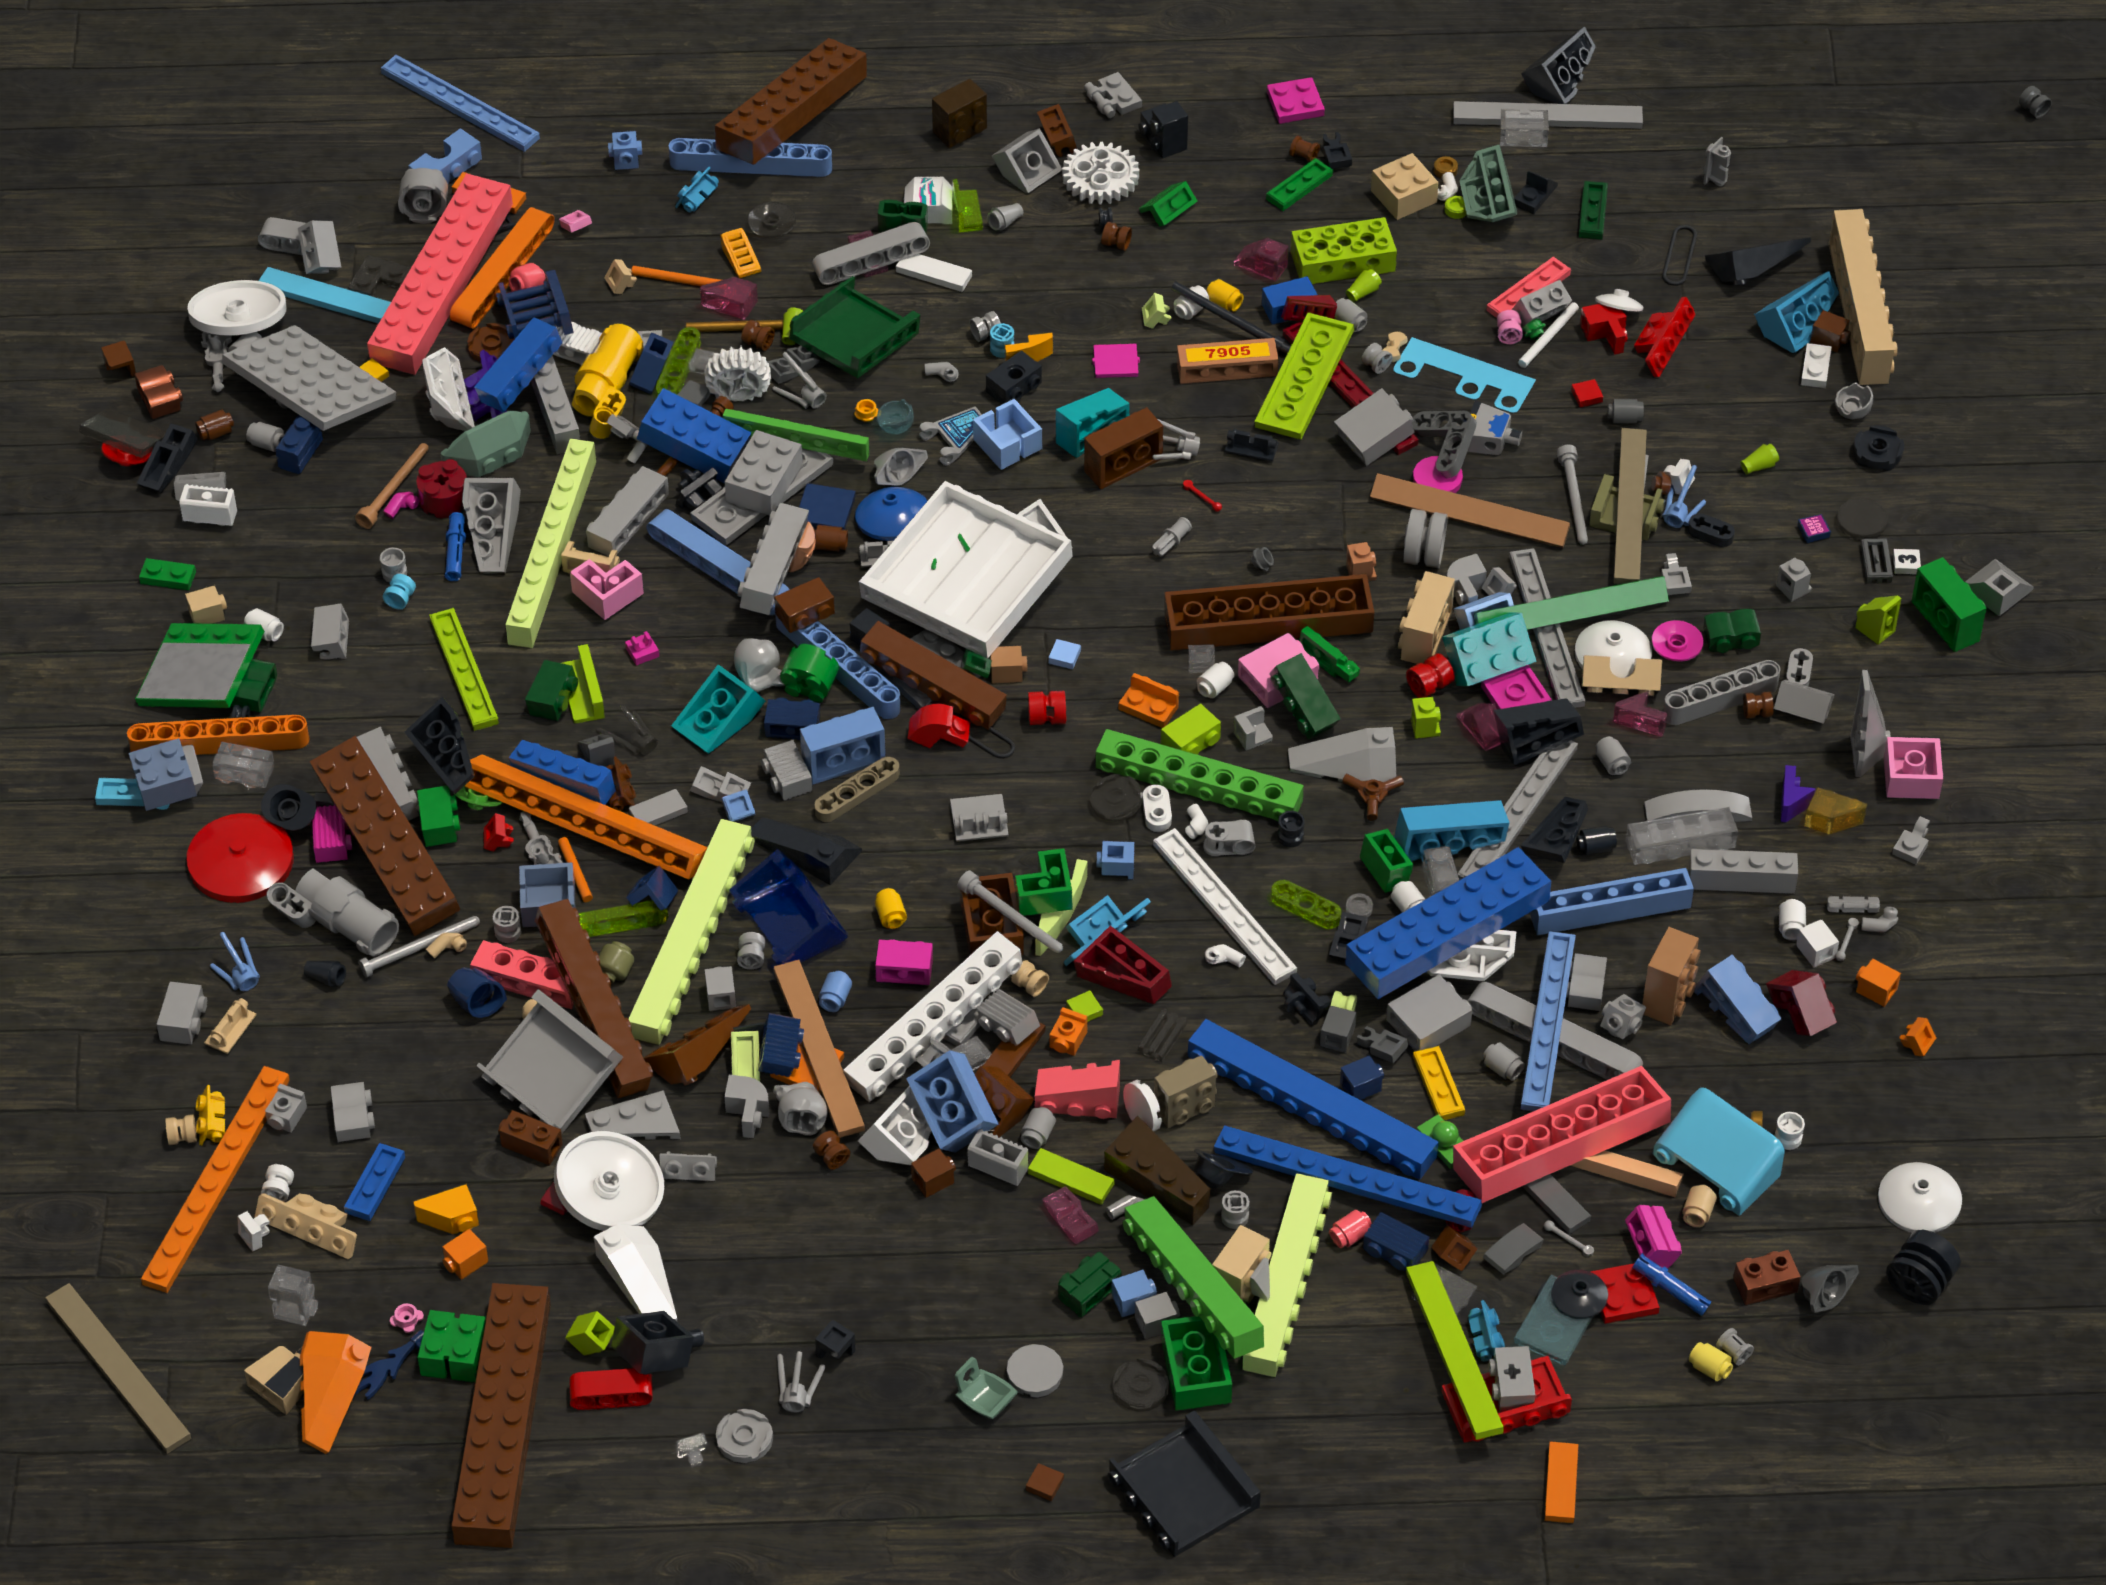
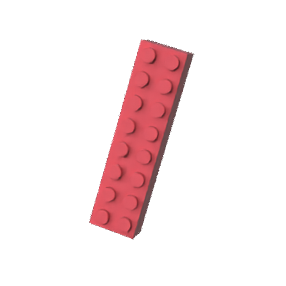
M1640 1066L1454 1145L1453 1169L1476 1197L1481 1200V1203H1484L1577 1163L1585 1157H1591L1670 1123L1671 1098L1650 1074Z

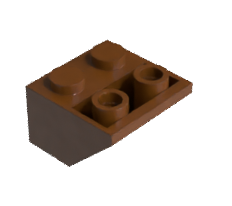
M980 1066L975 1073V1077L999 1124L988 1131V1134L993 1133V1136L997 1135L999 1138L1022 1120L1034 1098L999 1067Z

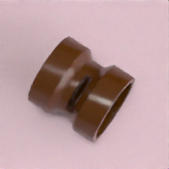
M1107 222L1102 234V245H1115L1118 249L1126 251L1131 241L1132 228L1126 226L1117 227L1116 223Z
M750 320L742 331L741 340L748 345L755 344L758 349L766 351L774 340L775 330L768 326L762 327L759 322Z
M1762 692L1760 695L1744 693L1743 711L1746 719H1752L1758 715L1764 718L1773 716L1771 692Z
M834 1131L824 1132L814 1141V1151L819 1156L824 1157L823 1161L829 1169L841 1167L851 1155V1151L845 1144L840 1143V1138Z

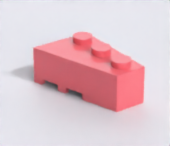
M1120 1060L1112 1061L1110 1066L1097 1067L1096 1063H1089L1087 1068L1072 1070L1071 1066L1038 1069L1035 1108L1044 1107L1052 1113L1068 1114L1071 1116H1092L1101 1119L1117 1118L1120 1092Z

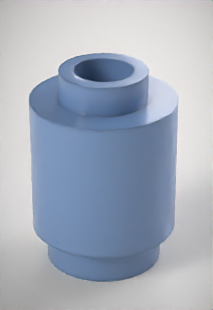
M835 971L827 974L819 993V1005L829 1012H837L844 1006L852 987V981L846 973Z

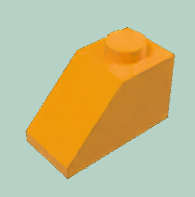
M462 1185L413 1202L417 1221L451 1234L465 1232L469 1228L472 1229L479 1226L477 1209L467 1185Z

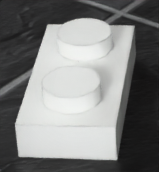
M1807 343L1801 385L1826 388L1832 346Z

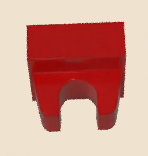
M495 813L484 827V849L494 851L497 847L508 848L514 841V838L508 837L513 831V827L505 823V816Z

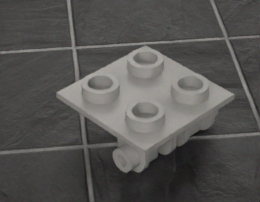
M1002 794L950 799L956 842L1009 836L1007 813H1005Z

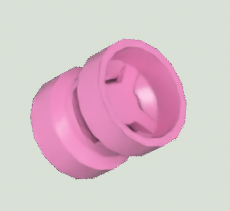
M1506 310L1499 313L1497 316L1499 340L1504 344L1519 342L1523 335L1520 314L1514 310Z

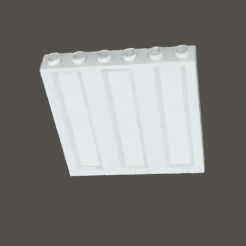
M945 481L859 581L861 598L970 651L989 658L1073 557L1071 540L1062 534L1048 530L1043 525L1027 520L1022 515H1016L1000 505L984 500L979 495L967 492L958 485ZM959 533L970 547L968 552H965L958 539ZM936 558V569L932 570L931 564L933 559Z

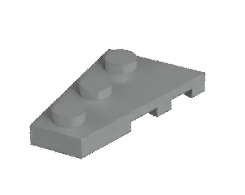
M664 1091L585 1113L590 1132L608 1131L628 1137L645 1136V1140L656 1139V1136H670L671 1139H680V1132Z

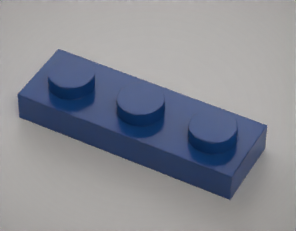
M379 1143L344 1206L345 1213L371 1221L405 1159V1151Z

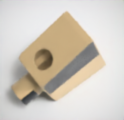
M278 1346L244 1370L247 1386L285 1415L290 1412L304 1393V1391H301V1381L304 1380L303 1366H300L302 1347L293 1354L284 1346Z

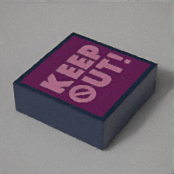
M1822 514L1798 519L1797 526L1806 543L1830 538L1831 531Z

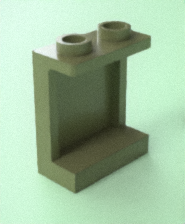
M1604 474L1591 509L1589 526L1616 533L1618 488L1613 487L1614 476ZM1657 488L1654 497L1644 494L1643 540L1648 541L1651 531L1655 532L1657 529L1659 517L1656 516L1658 513L1662 514L1665 505V499H1661L1662 489Z

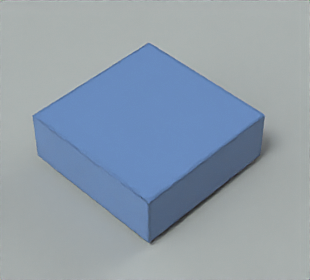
M747 789L721 798L729 821L736 822L756 814Z

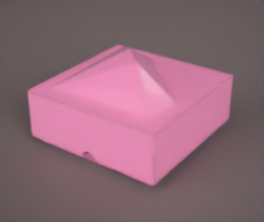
M580 210L559 219L561 227L571 233L592 224L590 216Z

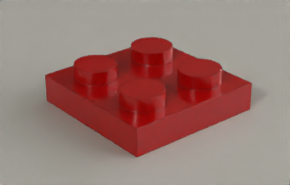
M1634 1264L1591 1271L1603 1280L1608 1290L1607 1304L1601 1311L1604 1324L1659 1314L1660 1307L1651 1281L1635 1269H1632Z

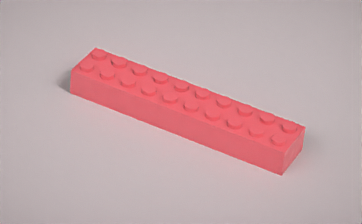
M466 173L369 339L367 345L370 359L373 358L384 367L416 375L422 360L428 354L447 321L453 304L464 291L513 205L510 185Z

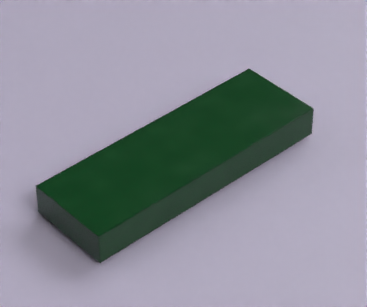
M1584 181L1579 238L1603 240L1608 183Z

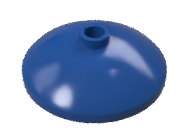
M888 487L877 490L859 503L855 513L857 526L865 535L871 538L894 541L927 503V499L920 493L904 487Z

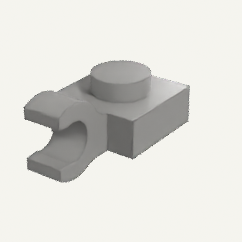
M1676 553L1666 554L1667 562H1664L1665 569H1662L1661 576H1665L1668 595L1691 593L1692 585L1687 567H1679Z
M1920 816L1912 833L1904 830L1894 846L1892 854L1917 865L1928 846L1929 840L1924 837L1928 832L1926 827L1930 820Z

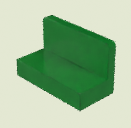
M1183 181L1169 186L1141 206L1139 210L1141 213L1151 211L1159 227H1161L1195 204L1197 199L1187 182Z

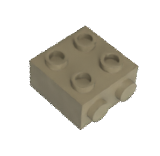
M1202 1055L1194 1059H1188L1180 1066L1171 1070H1165L1155 1077L1154 1094L1160 1106V1111L1157 1114L1162 1118L1167 1128L1176 1124H1183L1189 1118L1199 1113H1206L1215 1106L1217 1071L1213 1064H1208Z

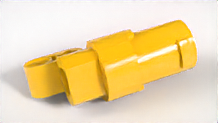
M614 324L605 328L599 337L600 343L593 354H589L575 375L577 389L572 406L581 414L592 416L589 430L594 437L599 439L607 438L612 432L610 430L612 426L607 423L611 414L621 416L626 398L620 390L627 381V372L631 365L639 360L643 352L641 336L634 329L623 324Z

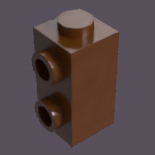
M513 1110L508 1118L503 1119L499 1125L498 1134H500L502 1147L549 1166L563 1146L561 1129Z

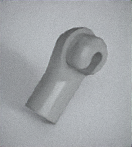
M1894 907L1884 908V914L1878 919L1863 917L1861 930L1886 932L1898 921L1897 909Z

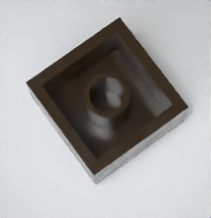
M969 78L933 97V133L947 147L951 148L987 129V94Z

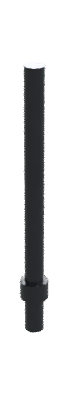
M1176 281L1172 285V291L1258 339L1275 338L1277 352L1288 354L1291 346L1286 343L1285 339L1278 335L1276 337L1272 336Z

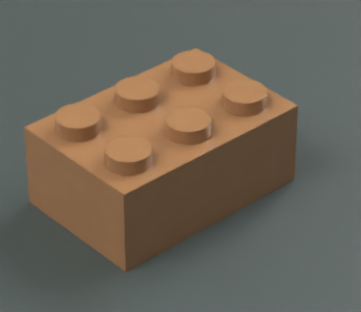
M1668 927L1648 965L1643 1005L1646 1009L1643 1015L1668 1025H1672L1676 1016L1681 1017L1686 1004L1684 1000L1686 997L1690 998L1696 986V983L1693 981L1698 971V966L1695 965L1701 953V950L1697 949L1699 938Z

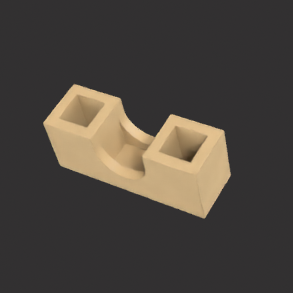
M1584 655L1581 687H1587V692L1602 693L1603 688H1613L1614 694H1628V689L1639 690L1638 695L1654 696V691H1660L1662 660L1635 658L1632 674L1627 678H1619L1611 672L1610 657Z

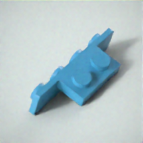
M1108 895L1066 926L1081 948L1070 955L1063 963L1066 966L1072 963L1110 925L1117 931L1122 932L1128 927L1125 923L1130 918L1136 921L1147 913L1145 907L1151 901L1147 898L1123 915Z

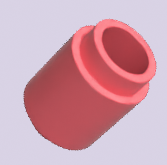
M1353 1210L1335 1222L1333 1228L1329 1230V1234L1339 1248L1344 1246L1350 1247L1364 1237L1372 1223L1365 1212L1362 1211L1360 1213L1358 1210Z

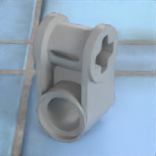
M1247 820L1211 822L1205 828L1206 839L1203 848L1211 856L1246 855L1254 851L1256 847L1252 824Z

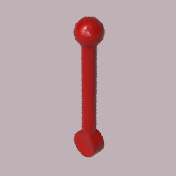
M1191 480L1183 482L1185 490L1194 492L1210 504L1215 512L1221 511V503L1214 502L1195 488Z

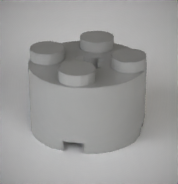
M408 169L400 182L398 199L400 212L402 214L405 213L409 216V220L415 223L427 224L436 221L437 217L444 213L447 205L448 184L443 177V173L437 169Z

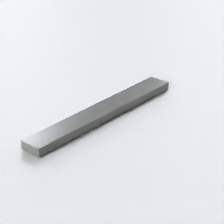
M1454 101L1453 106L1454 124L1642 129L1643 126L1642 106Z
M1535 549L1510 552L1509 558L1524 603L1551 598ZM1560 624L1533 628L1556 700L1567 698L1574 708L1584 707L1585 698Z
M1569 741L1539 755L1504 806L1510 822L1506 840L1501 843L1474 849L1458 872V881L1505 855L1577 750L1578 743Z

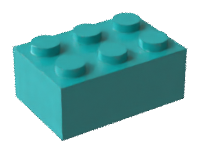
M1510 612L1442 637L1449 662L1454 671L1457 686H1470L1537 662L1522 613Z

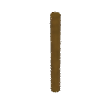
M783 320L757 321L762 327L768 326L774 330H783ZM748 321L686 323V332L743 331Z

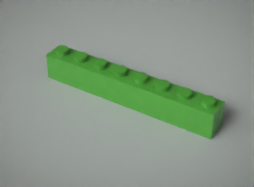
M1153 1196L1125 1207L1123 1227L1127 1235H1132L1139 1249L1142 1252L1145 1251L1150 1257L1155 1268L1158 1267L1162 1271L1166 1281L1169 1284L1172 1283L1177 1289L1179 1297L1187 1301L1196 1317L1199 1316L1202 1319L1208 1332L1213 1333L1218 1338L1221 1347L1224 1350L1227 1349L1234 1359L1263 1348L1264 1325L1158 1200Z

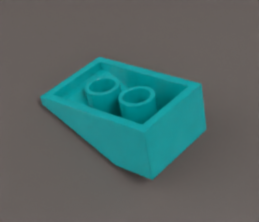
M717 665L671 726L709 754L748 724L766 700L723 667Z

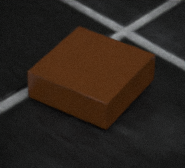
M1038 1463L1026 1484V1491L1052 1501L1064 1480V1473Z

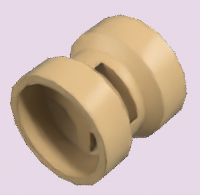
M1025 960L1022 962L1023 964H1021L1020 969L1012 975V982L1018 987L1026 988L1028 994L1036 997L1048 984L1049 975L1042 970L1037 971L1031 962Z
M186 1115L183 1119H176L175 1117L166 1118V1132L169 1145H176L180 1141H187L188 1143L197 1142L194 1115Z

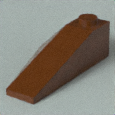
M750 1005L733 1007L707 1021L705 1023L706 1027L703 1026L683 1034L684 1039L672 1044L668 1042L644 1057L645 1062H648L652 1070L671 1085L683 1083L685 1086L698 1080L697 1075L707 1069L731 1037V1032H734L733 1027H738L751 1010Z

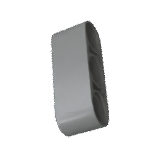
M270 217L262 227L258 236V242L262 247L269 250L302 255L298 227L306 223Z

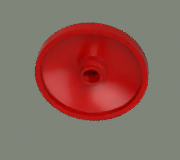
M251 813L231 814L210 822L194 836L187 851L188 871L195 886L213 899L231 903L248 902L266 896L268 889L273 884L283 883L287 879L294 861L292 843L285 829L271 823L262 815Z

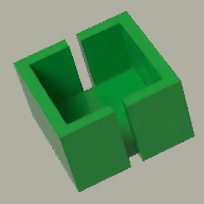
M430 1310L418 1354L421 1376L446 1379L445 1359H449L452 1380L476 1382L486 1318L484 1316L460 1314V1317L456 1318L455 1313Z

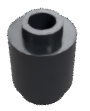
M1600 826L1580 830V835L1576 836L1578 850L1583 851L1584 855L1587 856L1610 852L1612 848L1617 847V838L1613 827Z

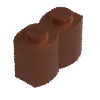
M160 365L134 374L136 387L152 419L181 410L180 402L183 401V396L179 387H174L175 382L171 371H166L164 366Z

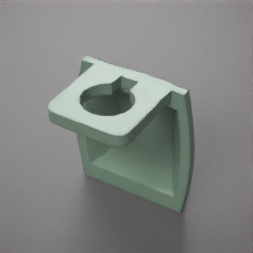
M971 1357L955 1374L959 1390L956 1396L973 1411L990 1419L997 1417L1018 1393L1017 1390L1002 1378L985 1370H979L977 1360L974 1357ZM971 1368L970 1379L963 1381L965 1373Z

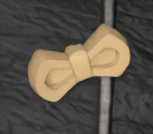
M1402 332L1388 334L1387 347L1383 351H1388L1392 354V362L1400 360L1401 355L1398 350L1400 346L1407 343V336Z

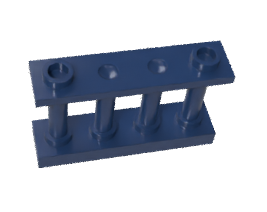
M555 270L546 272L547 281H544L542 285L506 293L503 282L498 283L500 292L496 293L499 308H505L509 324L506 325L509 339L515 340L529 322L516 325L517 323L532 320L533 317L538 319L550 315L553 316L539 320L552 326H557V328L562 327L564 335L574 333L569 310ZM546 294V295H544V296L535 297V298H531V299H527V300H523V301H519V302H515V303H511V304H510V302H514V301H518V300H522V299H526V298H530V297H534V296ZM550 304L549 306H545V307H541V308H537V309H533V310H529V311H525V312L513 314V313H515V312L524 311V310H528V309H532V308H536V307H540V306H544V305Z

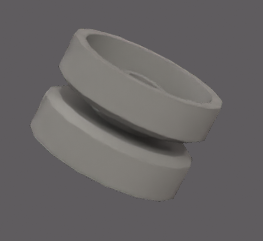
M1411 510L1404 538V563L1417 565L1420 562L1422 551L1425 550L1424 563L1426 567L1440 568L1448 514L1434 512L1430 518L1429 527H1426L1427 514L1425 510Z

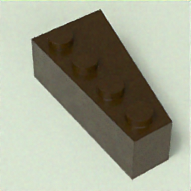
M1138 1115L1104 1151V1170L1146 1197L1154 1196L1165 1209L1192 1226L1209 1208L1210 1188Z

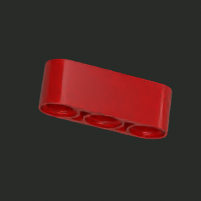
M634 1368L575 1373L569 1378L570 1405L578 1410L647 1405L653 1399L652 1374H640Z

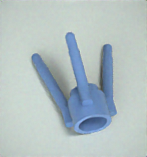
M1696 465L1691 467L1679 498L1673 504L1674 487L1671 485L1667 495L1665 511L1662 515L1664 521L1671 527L1680 528L1682 525L1688 526L1690 517L1697 514L1706 504V501L1702 500L1688 514V508L1683 503L1696 471Z
M221 932L220 936L234 959L236 966L232 969V977L214 963L210 964V967L225 979L233 990L239 988L241 991H248L254 988L259 981L260 975L255 969L245 938L241 937L240 943L248 965L242 963L226 934Z

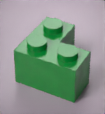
M1065 849L1039 851V873L1015 876L1019 913L1026 916L1073 910L1072 886Z

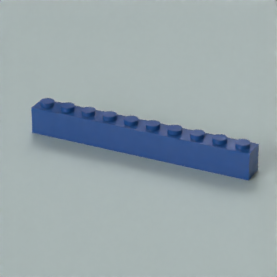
M1207 1019L1204 1020L1188 1040L1189 1058L1194 1059L1202 1055L1208 1064H1213L1218 1075L1227 1077L1235 1081L1242 1088L1250 1089L1259 1094L1263 1099L1282 1106L1289 1113L1299 1115L1310 1124L1329 1131L1334 1137L1346 1140L1357 1149L1376 1156L1381 1162L1395 1166L1408 1176H1413L1420 1180L1437 1158L1439 1141Z

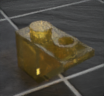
M1817 787L1807 809L1804 826L1832 834L1861 825L1865 820L1867 804L1857 799H1851L1833 791Z

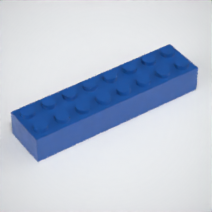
M1517 847L1348 943L1346 947V965L1373 995L1380 999L1549 902L1551 880Z

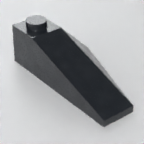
M1582 27L1521 73L1525 84L1529 87L1532 94L1555 104H1566L1576 95L1578 91L1576 86L1584 76L1582 74L1583 69L1589 64L1596 47L1586 28Z

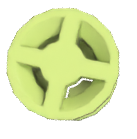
M1335 991L1331 1006L1355 1012L1357 996L1352 994L1344 996L1341 992Z

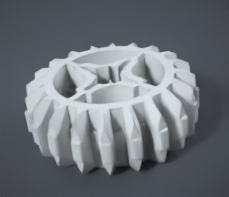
M731 347L728 351L721 349L720 354L714 353L713 357L708 359L706 369L704 370L705 383L710 393L715 394L716 398L724 396L734 402L748 399L752 401L754 396L762 397V393L767 392L771 381V369L766 361V357H761L760 352L753 353L751 348L743 350L742 347L739 349Z

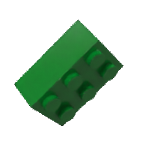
M1943 557L1917 568L1911 600L1916 608L1953 652L1979 642L1986 606L1972 592L1969 584L1960 578L1955 568L1949 565Z
M1199 1316L1161 1321V1343L1175 1411L1232 1403V1380L1226 1352L1221 1347L1218 1338L1213 1333L1208 1332L1202 1319Z

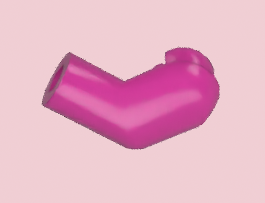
M411 492L396 493L383 513L393 519L400 508L409 507L415 509L419 504V498Z

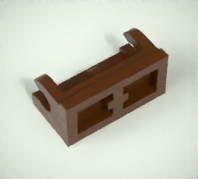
M1057 104L1037 112L1057 156L1062 157L1061 150L1064 147H1068L1073 155L1074 149H1077L1076 143L1060 105Z

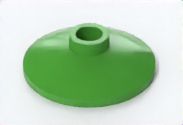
M465 786L455 794L458 798L467 802L468 807L475 810H482L483 807L498 806L503 803Z

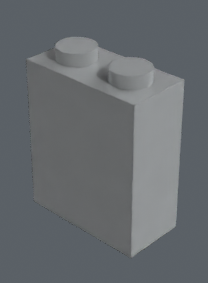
M1382 388L1334 421L1338 435L1366 466L1414 433L1412 426L1414 420L1411 414L1406 409L1402 410L1393 394L1388 395Z
M1439 974L1388 1003L1387 1021L1402 1037L1407 1038L1408 1044L1414 1051H1420L1435 1047L1470 1027L1473 1010L1470 1003L1456 993L1454 986L1450 982H1446Z

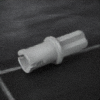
M1180 517L1171 528L1165 529L1163 535L1152 545L1153 554L1162 557L1173 546H1177L1180 543V539L1192 529L1190 521Z

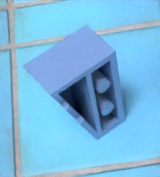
M1733 955L1709 969L1695 986L1694 992L1697 995L1703 993L1711 1001L1709 1007L1713 1011L1719 1009L1729 1019L1726 1020V1023L1748 1044L1772 1030L1781 1020L1776 1007L1768 1002L1762 994L1760 986L1752 981L1746 973L1744 965L1736 960Z

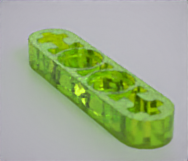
M687 327L679 332L656 384L657 397L663 388L668 389V384L671 385V390L669 391L677 395L681 391L701 345L700 332L696 328ZM679 354L688 355L685 359H678L676 356ZM672 371H679L681 373L678 376L669 375Z
M653 900L636 903L633 906L629 904L578 913L579 923L582 929L587 930L589 937L660 925L666 922L669 917L667 908L661 911ZM628 916H634V917L629 918V919H624L625 917H628ZM603 920H609L605 923H598Z

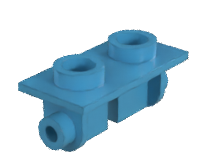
M708 167L703 173L698 171L692 178L690 187L685 185L677 195L680 199L675 206L676 208L682 203L687 212L695 211L718 187L719 180L715 176L708 174L711 167Z
M1482 1300L1483 1309H1471L1468 1320L1473 1336L1483 1333V1335L1473 1338L1477 1357L1481 1361H1489L1494 1355L1495 1348L1505 1347L1502 1335L1500 1332H1497L1496 1325L1499 1324V1319L1495 1309H1490Z

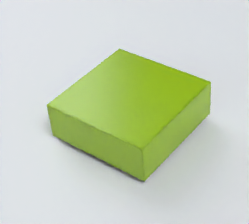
M1091 991L1066 1001L1067 1008L1086 1015L1087 1022L1103 1015V1009Z

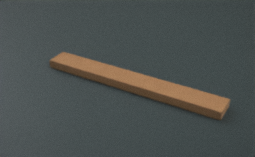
M1378 473L1370 495L1371 499L1409 509L1425 510L1428 514H1433L1434 512L1448 514V519L1560 548H1564L1570 528V522Z
M800 960L774 966V974L791 1017L801 1019L800 1028L804 1029L802 1045L838 1137L865 1131L864 1122Z

